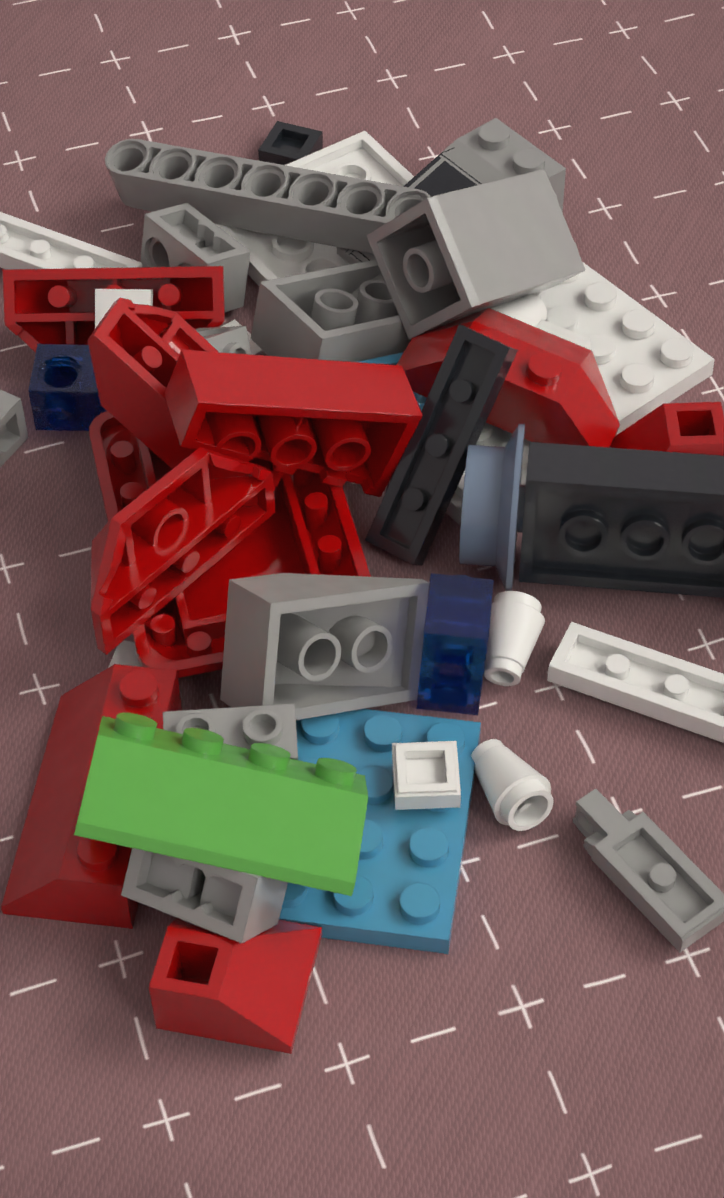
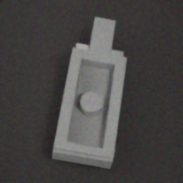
M597 789L576 801L575 805L577 807L573 823L586 837L583 847L591 856V860L679 953L724 922V893L644 812L636 815L632 811L627 810L621 814Z

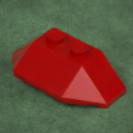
M224 266L2 270L5 326L21 338L64 379L95 378L88 345V338L95 330V289L153 290V306L177 312L194 329L220 327L225 322Z
M120 297L112 304L88 338L100 403L102 407L173 469L196 450L180 446L164 395L181 350L219 351L177 312L151 305L133 304L132 300ZM259 458L250 460L249 462L264 466L273 472L275 490L284 473L275 471L270 461Z
M486 308L413 337L396 364L403 366L412 391L428 397L460 324L518 350L486 423L511 434L514 433L518 424H525L524 439L530 442L610 448L620 426L592 350L491 308Z
M199 447L108 521L92 540L91 614L97 648L105 655L110 653L275 513L272 471L261 465Z

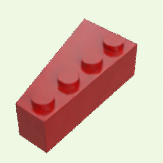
M181 350L164 393L181 447L193 450L202 447L248 462L253 458L267 460L271 462L275 471L291 475L297 469L319 474L322 483L342 487L346 481L360 484L365 494L377 497L382 496L423 416L402 365Z

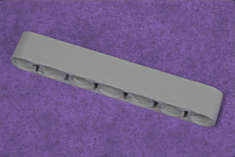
M140 139L119 141L108 150L105 157L106 167L119 197L129 207L153 212L189 203L215 224L371 254L374 253L366 235L431 197L427 192L415 188Z

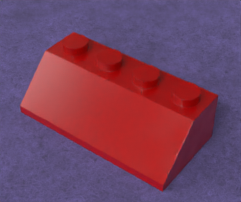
M114 664L61 695L2 901L1 910L3 914L133 929L139 902L121 895L132 848L76 836L74 833L102 716L116 719L118 713L139 714L151 718L157 723L156 728L163 729V712L182 711L177 670Z

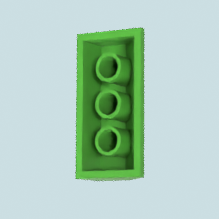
M118 713L116 719L102 716L74 835L352 896L356 882L369 796L365 775L357 774V769L353 765L332 758H319L316 764L290 759L291 754L287 750L266 743H253L250 749L224 744V738L221 735L200 728H186L183 734L156 728L157 723L154 720L134 713Z

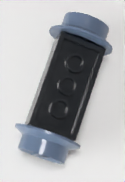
M518 424L505 447L468 445L461 514L459 563L496 567L505 591H512L517 532L522 533L519 582L724 598V456L529 442L526 485H522L525 424Z

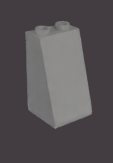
M545 169L429 197L366 235L409 340L486 308H492L524 297L527 294H534L551 288L585 271L577 245L572 238Z

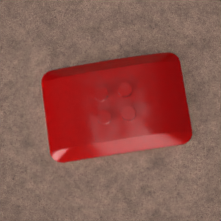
M108 411L98 415L90 424V443L108 522L113 516L171 471L172 468ZM297 469L293 475L284 473L274 490L275 513L132 633L141 667L177 670L178 678L221 670L223 667L230 579L279 573L371 577L343 487L322 483L319 474L302 469Z

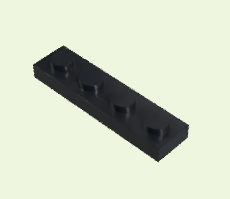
M459 324L421 413L423 416L397 465L365 541L412 565H423L465 471L468 445L477 444L516 356L517 349Z

